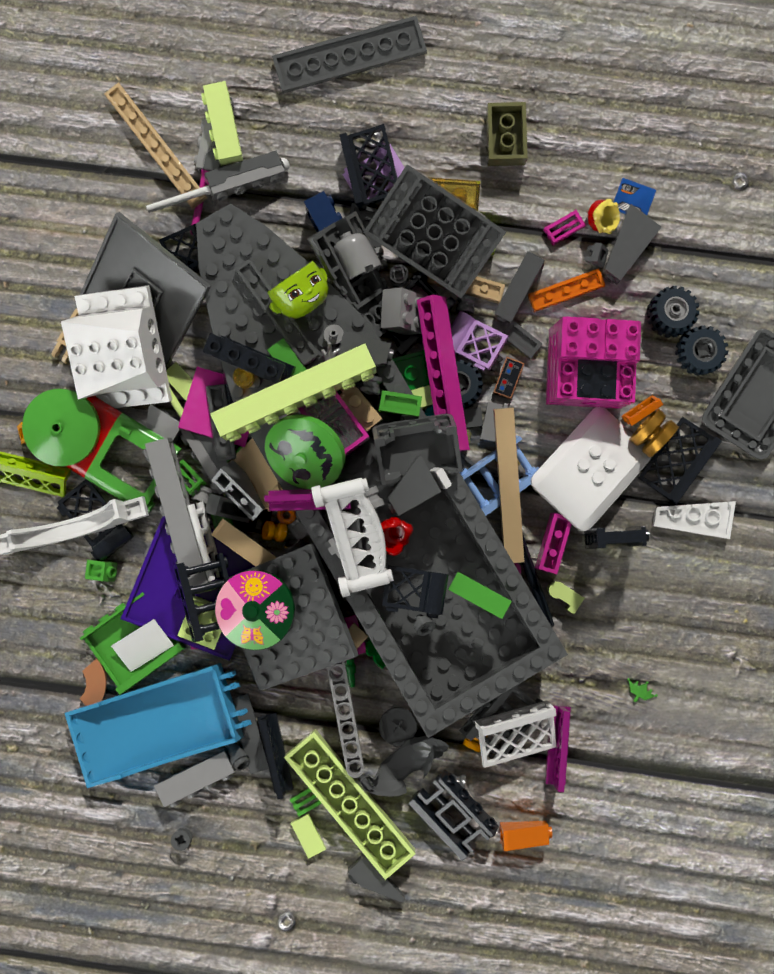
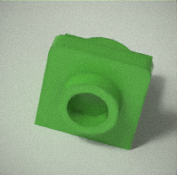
M87 560L85 579L115 582L117 563Z

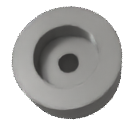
M335 324L329 325L324 331L325 341L327 343L331 342L332 346L341 344L344 333L343 329Z

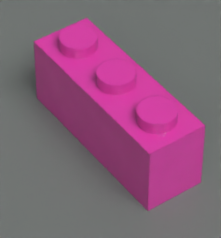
M550 513L535 569L552 574L558 573L571 528V523L560 514Z

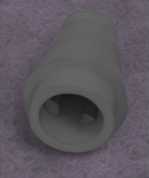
M236 742L226 745L225 748L232 767L237 771L247 768L250 764L249 756Z

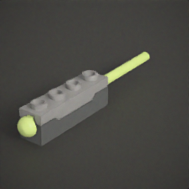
M170 388L172 397L170 403L181 419L184 409ZM180 429L182 441L185 445H190L193 450L190 454L196 462L199 460L202 465L200 468L205 478L209 477L212 480L217 472L228 464L227 460L216 461L213 438ZM213 482L210 484L215 494L219 493L221 496H226Z

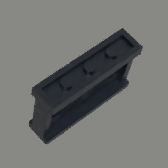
M645 526L628 527L626 531L605 532V528L589 529L584 531L585 549L606 548V544L627 543V547L647 546L649 531L646 530Z

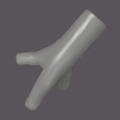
M328 342L327 352L324 349L321 350L325 361L334 358L339 352V348L332 352L331 342Z

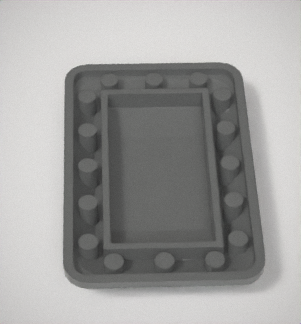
M767 329L758 330L754 334L702 415V422L706 427L756 459L767 458L774 449V333Z

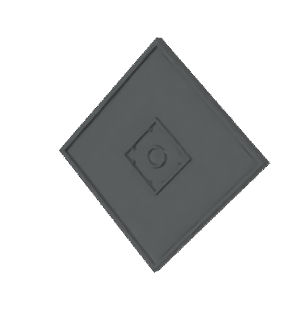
M118 212L111 222L79 295L149 285L167 370L211 285L122 213Z

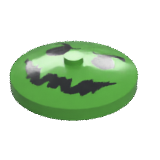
M298 414L286 416L277 421L266 436L265 453L270 466L278 476L293 486L310 490L311 487L318 485L321 487L329 486L339 477L344 468L345 450L340 438L332 428L319 419Z

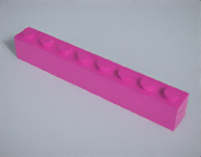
M430 295L417 299L434 415L451 414L457 427L460 452L470 449L447 301L444 296Z

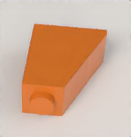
M547 821L500 822V841L504 851L549 845V839H552V827L548 825Z

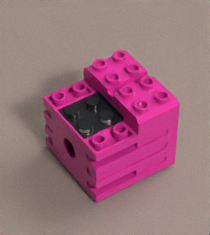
M569 316L562 317L549 329L546 405L622 409L631 403H635L636 364L640 361L641 322Z

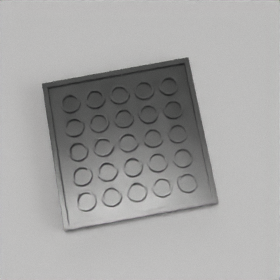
M314 543L248 569L264 570L278 576L290 589L295 603V617L292 627L281 641L262 650L243 648L259 691L358 656Z

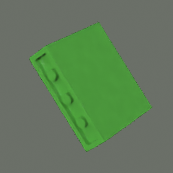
M142 592L140 595H138L136 598L132 600V603H134L136 600H138L145 594ZM124 603L114 609L116 612L111 616L107 614L99 619L100 623L97 626L93 627L91 625L83 631L84 635L80 637V640H85L116 684L117 688L115 689L119 695L125 693L186 648L183 643L169 638L174 646L130 672L111 647L140 628V626L121 620L126 607Z

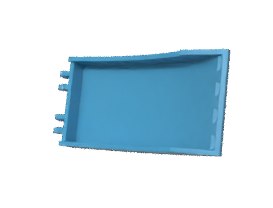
M218 663L64 713L86 787L90 788L118 780L165 763L232 744L244 738L241 728L252 723L251 720H244L239 723L238 716L248 713L247 708L235 710L230 690L240 687L239 682L228 685L226 678L234 677L236 672L224 673L222 664Z

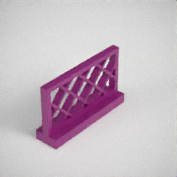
M310 489L269 491V495H264V501L269 504V511L326 510L325 506L316 508L312 490ZM349 503L344 509H351V503Z
M552 705L556 709V716L554 717L556 747L547 750L545 783L553 784L558 792H564L571 707Z

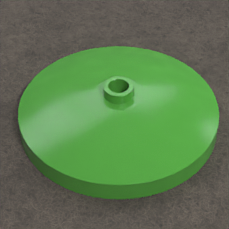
M52 389L39 394L28 405L23 417L22 432L27 447L39 460L53 466H69L83 461L93 452L100 436V420L95 407L87 398L78 399L76 391Z

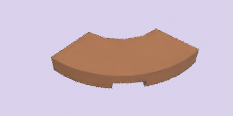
M95 659L82 671L86 678V688L80 700L85 706L102 701L106 694V671L99 660Z

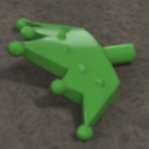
M630 678L627 679L630 691L636 695L633 701L637 702L639 697L648 700L658 696L657 694H651L652 689L647 691L648 681L638 686V681L633 684Z

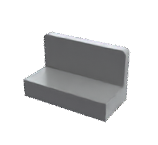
M487 403L480 440L496 443L493 409L507 408L508 404Z

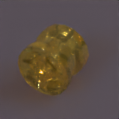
M237 368L234 371L233 381L238 387L247 389L253 385L255 380L254 374L241 368Z

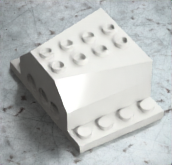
M149 285L75 296L79 316L61 321L78 399L96 395L97 398L114 408L172 401Z

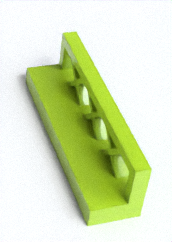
M0 451V470L5 474V476L0 475V482L60 497L65 496L66 481L71 475L69 468L53 466L42 461ZM14 474L20 475L24 480H18ZM32 479H38L42 484H36ZM51 483L59 484L60 489L54 488Z

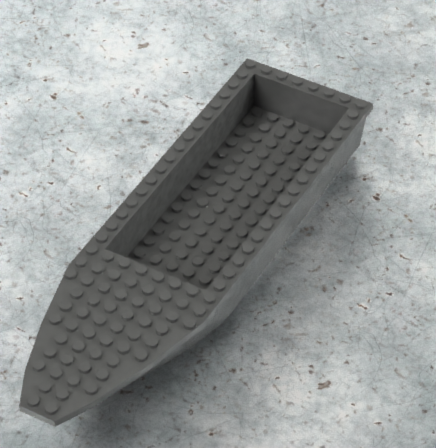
M230 203L196 223L200 276L211 285L205 300L212 332L219 337L221 335L270 355L267 349L283 339V337L234 269L251 258L270 286L274 288L309 262L267 226ZM328 281V295L325 301L307 315L295 319L320 354L319 358L305 367L306 370L325 362L321 350L324 349L327 352L328 343L324 339V331L329 325L335 324L340 326L343 332L381 341L373 326ZM340 344L332 346V352L340 348ZM221 360L233 403L276 384ZM393 360L391 362L388 361L385 367L376 368L377 373L373 375L382 378V383L379 384L380 395L362 393L382 418L375 426L426 417L421 407L419 417L379 411L382 390L413 395ZM362 380L355 382V387L360 391L361 386H363ZM340 390L336 391L339 395L342 394ZM298 410L297 413L293 414V415H297V414H298V415H302L299 410ZM287 414L280 416L279 419L286 417ZM265 423L260 425L261 429L250 433L282 489L304 490L289 484L278 476L267 460L265 440L275 423L270 425ZM371 428L367 432L370 439L345 456L344 468L331 485L358 478H366L369 488L377 486L379 490L378 496L383 499L385 504L375 509L380 523L391 517H397L413 526V533L409 537V543L403 547L402 552L396 556L386 554L387 570L388 565L449 574L443 615H439L438 619L432 618L435 623L434 630L428 635L419 636L413 627L416 622L415 618L419 614L426 616V613L400 608L398 612L386 611V606H382L385 585L353 592L346 599L429 738L568 654L460 472L456 475L448 476L452 484L447 489L440 488V493L400 516L396 512L392 514L387 503L390 502L388 496L396 485L387 486L381 483L373 428ZM357 500L350 502L351 509L342 510L353 514L361 512V509L358 508L359 502ZM295 510L339 585L338 578L345 576L341 559L338 558L336 553L331 555L328 550L331 547L329 540L334 535L327 511ZM359 518L360 530L362 533L365 532L363 526L364 521L363 519ZM355 521L347 529L356 531ZM362 537V548L367 550L366 539ZM367 555L358 565L374 568L376 566L373 562L374 556ZM392 570L393 582L397 585L405 577L400 571ZM404 572L407 576L411 574L409 572ZM460 572L511 600L512 602L503 619L448 590L456 573ZM415 574L409 578L415 588L422 584L424 575ZM405 581L398 587L404 597L413 591L408 581ZM396 589L389 593V603H397L402 599ZM416 592L406 598L411 606L419 607L420 598Z

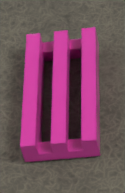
M574 210L545 227L543 231L547 234L553 246L583 229L586 225L578 211ZM574 216L576 217L575 220L569 222L568 224L564 225L563 227L557 229L556 231H554V232H552V233L550 232L551 229H553V228H555L556 226L562 224L563 222L567 221L568 219H570V218H572V217H574ZM578 222L580 223V225H578V226H576L575 228L569 230L568 232L564 233L563 235L557 237L556 239L554 238V236H556L557 234L563 232L564 230L568 229L569 227L575 225V224L578 223Z

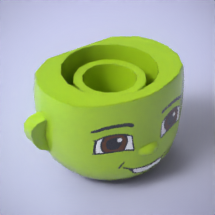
M314 261L296 271L267 292L272 301L270 309L274 313H282L286 317L295 319L303 317L316 309L325 301L328 295L326 271L323 268L319 269Z

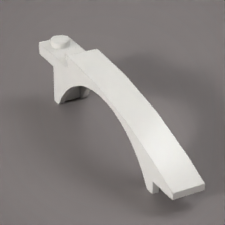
M141 496L124 502L113 499L95 511L69 520L31 528L8 530L0 535V555L70 540L149 516L145 497Z

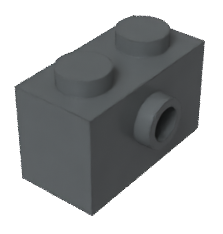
M209 494L205 513L249 523L250 518L227 495L222 497Z

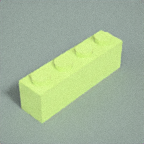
M226 81L203 85L204 93H201L203 104L207 105L208 108L205 115L207 123H211L212 126L209 134L211 141H215L216 148H213L215 160L219 159L221 166L243 161Z

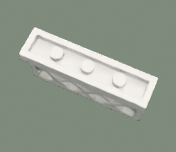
M548 701L475 720V726L479 732L482 766L486 768L555 748L554 717L556 716V709ZM548 719L544 729L538 726L542 720ZM531 724L532 726L526 734L520 731L524 725ZM537 728L541 733L536 739H533L530 736ZM506 730H514L508 739L502 736ZM519 733L523 738L517 745L512 741ZM494 734L495 737L490 744L485 742V736ZM546 734L549 735L550 742L541 744L540 742ZM499 739H502L505 743L498 750L494 746ZM528 739L533 742L530 748H522ZM509 745L515 747L512 753H504ZM491 750L497 752L493 759L487 760V755Z

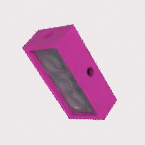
M337 392L331 398L325 399L322 397L318 399V403L306 408V406L298 408L302 415L319 419L334 430L343 444L345 456L370 439L367 432Z

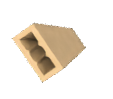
M225 519L221 520L211 534L254 566L277 558Z

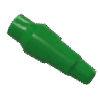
M354 658L346 660V670L349 685L353 688L355 687L356 665Z

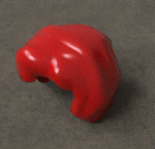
M391 517L383 521L381 526L385 538L386 554L396 556L409 543V537L413 533V526L397 517Z

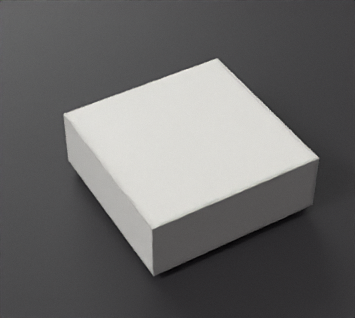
M434 467L430 470L439 488L447 489L451 486L452 483L443 468Z

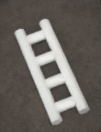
M203 501L196 503L197 509L195 504L188 505L187 508L203 564L211 562L210 557L212 561H216L215 555L218 553L214 538L211 535L212 531L207 514L205 513ZM218 568L205 571L208 581L215 580L214 573L216 578L220 577Z

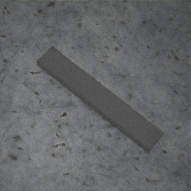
M248 259L234 270L296 354L302 365L306 367L319 358L320 354L295 319L286 317L282 313H274L270 309L272 301L267 292L272 287L252 259Z

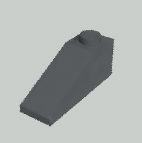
M234 460L223 466L211 480L252 521L265 509L247 473Z
M364 854L348 867V877L354 884L358 883L365 889L403 903L405 901V894L389 877L385 880Z

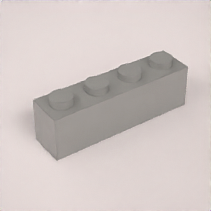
M224 749L158 782L154 788L163 806L170 805L172 808L181 803L180 799L186 796L190 799L199 794L198 790L204 787L208 790L217 785L216 781L220 779L226 781L232 778L236 769L232 767L227 750Z

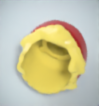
M612 199L595 201L586 214L590 227L599 233L611 234L620 222L618 203H613Z

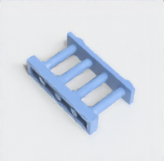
M516 435L517 459L525 469L526 474L519 479V491L521 492L531 485V478L539 467L535 468L530 465L517 445L522 438ZM496 450L470 468H463V472H460L485 516L500 506L499 486L485 466L493 459L497 462ZM478 470L494 492V497L490 500L483 498L469 477Z

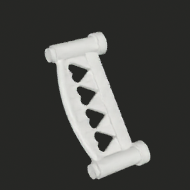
M358 478L325 487L320 485L311 487L316 508L326 507L345 576L338 578L342 597H348L353 592L390 584V582L394 581L391 569L387 570L386 544L383 529L372 503L365 494V491H369L367 479ZM352 500H357L359 502L358 508L361 509V512L353 514L342 510ZM361 518L364 520L363 526L366 530L360 533L347 528L356 519ZM362 537H368V544L371 548L366 551L353 546ZM367 555H373V562L376 566L368 568L358 564Z

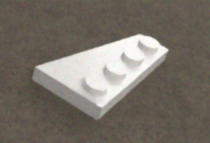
M736 501L655 507L652 526L730 539Z

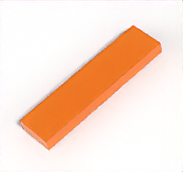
M598 268L529 293L527 296L535 313L604 288L606 285Z

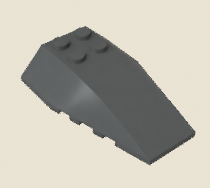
M355 211L308 238V241L333 287L373 326L380 337L388 331L381 328L383 290L388 288L386 281H382L379 270H382L381 266L363 276L360 274L354 277V280L349 281L334 252V246L341 240L339 236L349 231L351 234H364L365 228ZM364 234V235L368 238L370 244L372 245V247H373V249H374V251H375V248H374V246H373V244H372V242H371L369 236H367L366 234Z

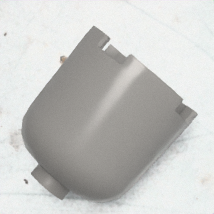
M349 231L339 236L341 240L334 246V252L349 281L354 280V277L360 274L363 276L381 266L372 245L364 234H351Z

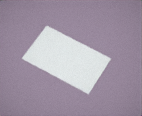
M153 619L111 647L130 672L174 645Z

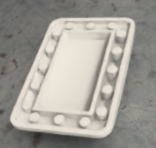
M595 407L534 473L530 483L533 489L576 529L584 532L589 530L646 466L651 457L649 458L642 452L644 443L636 446L629 440L633 433L606 408Z

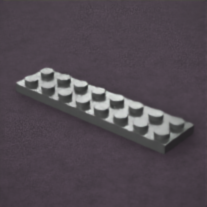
M416 15L276 54L272 58L282 93L284 94L427 54V49Z

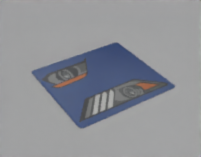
M622 178L613 203H618L621 213L625 214L632 204L645 215H648L656 190Z

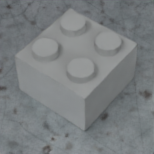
M402 287L384 289L382 294L381 328L401 335L422 334L417 299L424 298V295Z

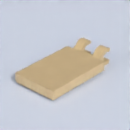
M252 438L245 445V448L243 447L236 454V459L233 460L247 473L265 509L270 512L269 504L264 501V495H269V491L283 489Z

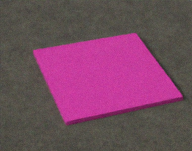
M197 366L179 422V429L213 438L205 388L206 386L224 384L223 374ZM249 431L241 434L242 437L234 441V445L245 448Z

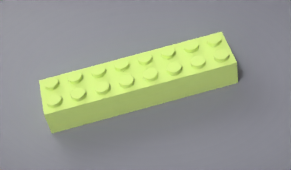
M363 344L212 412L210 415L220 437L226 441L230 440V442L240 439L242 437L241 434L247 431L249 433L261 429L260 425L265 423L270 425L279 421V417L282 415H293L302 406H306V408L317 404V400L322 397L328 399L335 396V391L342 388L345 391L354 387L357 381L362 380L366 382L374 378L373 374L377 373L376 366L366 344Z
M316 729L285 754V760L385 880L416 854L413 845L369 792L363 788L359 780L347 774L344 762Z

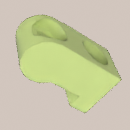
M551 582L547 587L548 595L566 603L568 606L565 610L571 614L576 613L585 599L561 582Z

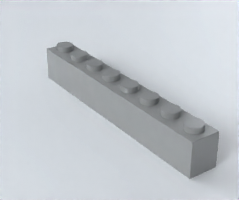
M164 438L146 443L144 454L151 464L149 471L152 479H155L156 482L155 493L161 500L160 511L162 516L166 518L167 524H165L167 534L171 536L172 543L170 546L172 553L176 554V564L184 562L185 566L188 567L203 564L187 508L191 504L172 438ZM206 572L193 574L188 578L189 584L193 585V587L212 582L208 581Z

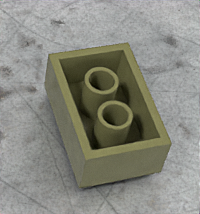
M526 102L488 103L486 108L487 166H524L528 158Z

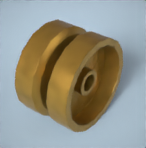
M659 408L637 427V430L629 439L636 446L648 440L643 446L642 452L649 458L657 453L679 428L672 420L660 426L664 422L666 414Z

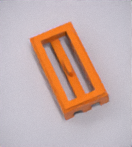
M651 395L621 417L625 423L627 422V424L633 426L660 408L663 403L661 399Z

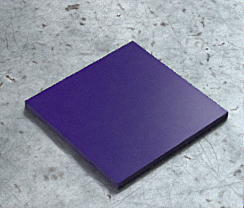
M162 516L121 620L142 627L154 619L168 638L230 661L236 645L229 641L222 632L214 650L177 636L185 618V611L173 568L177 557L176 554L172 553L170 546L172 543L171 536L166 532L165 524L167 522L165 516ZM213 536L217 553H223V557L226 556L228 560V568H226L228 577L256 567ZM214 573L215 580H212V582L221 580L220 577L216 578V574ZM218 588L195 594V596L215 602L220 590ZM142 592L145 594L141 598L136 600L134 603H132V600L136 598L138 595H140Z

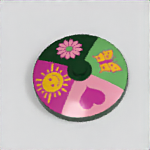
M252 569L240 572L224 583L216 598L215 616L220 630L233 644L248 650H262L277 644L287 635L294 621L295 603L290 589L282 579L268 571Z

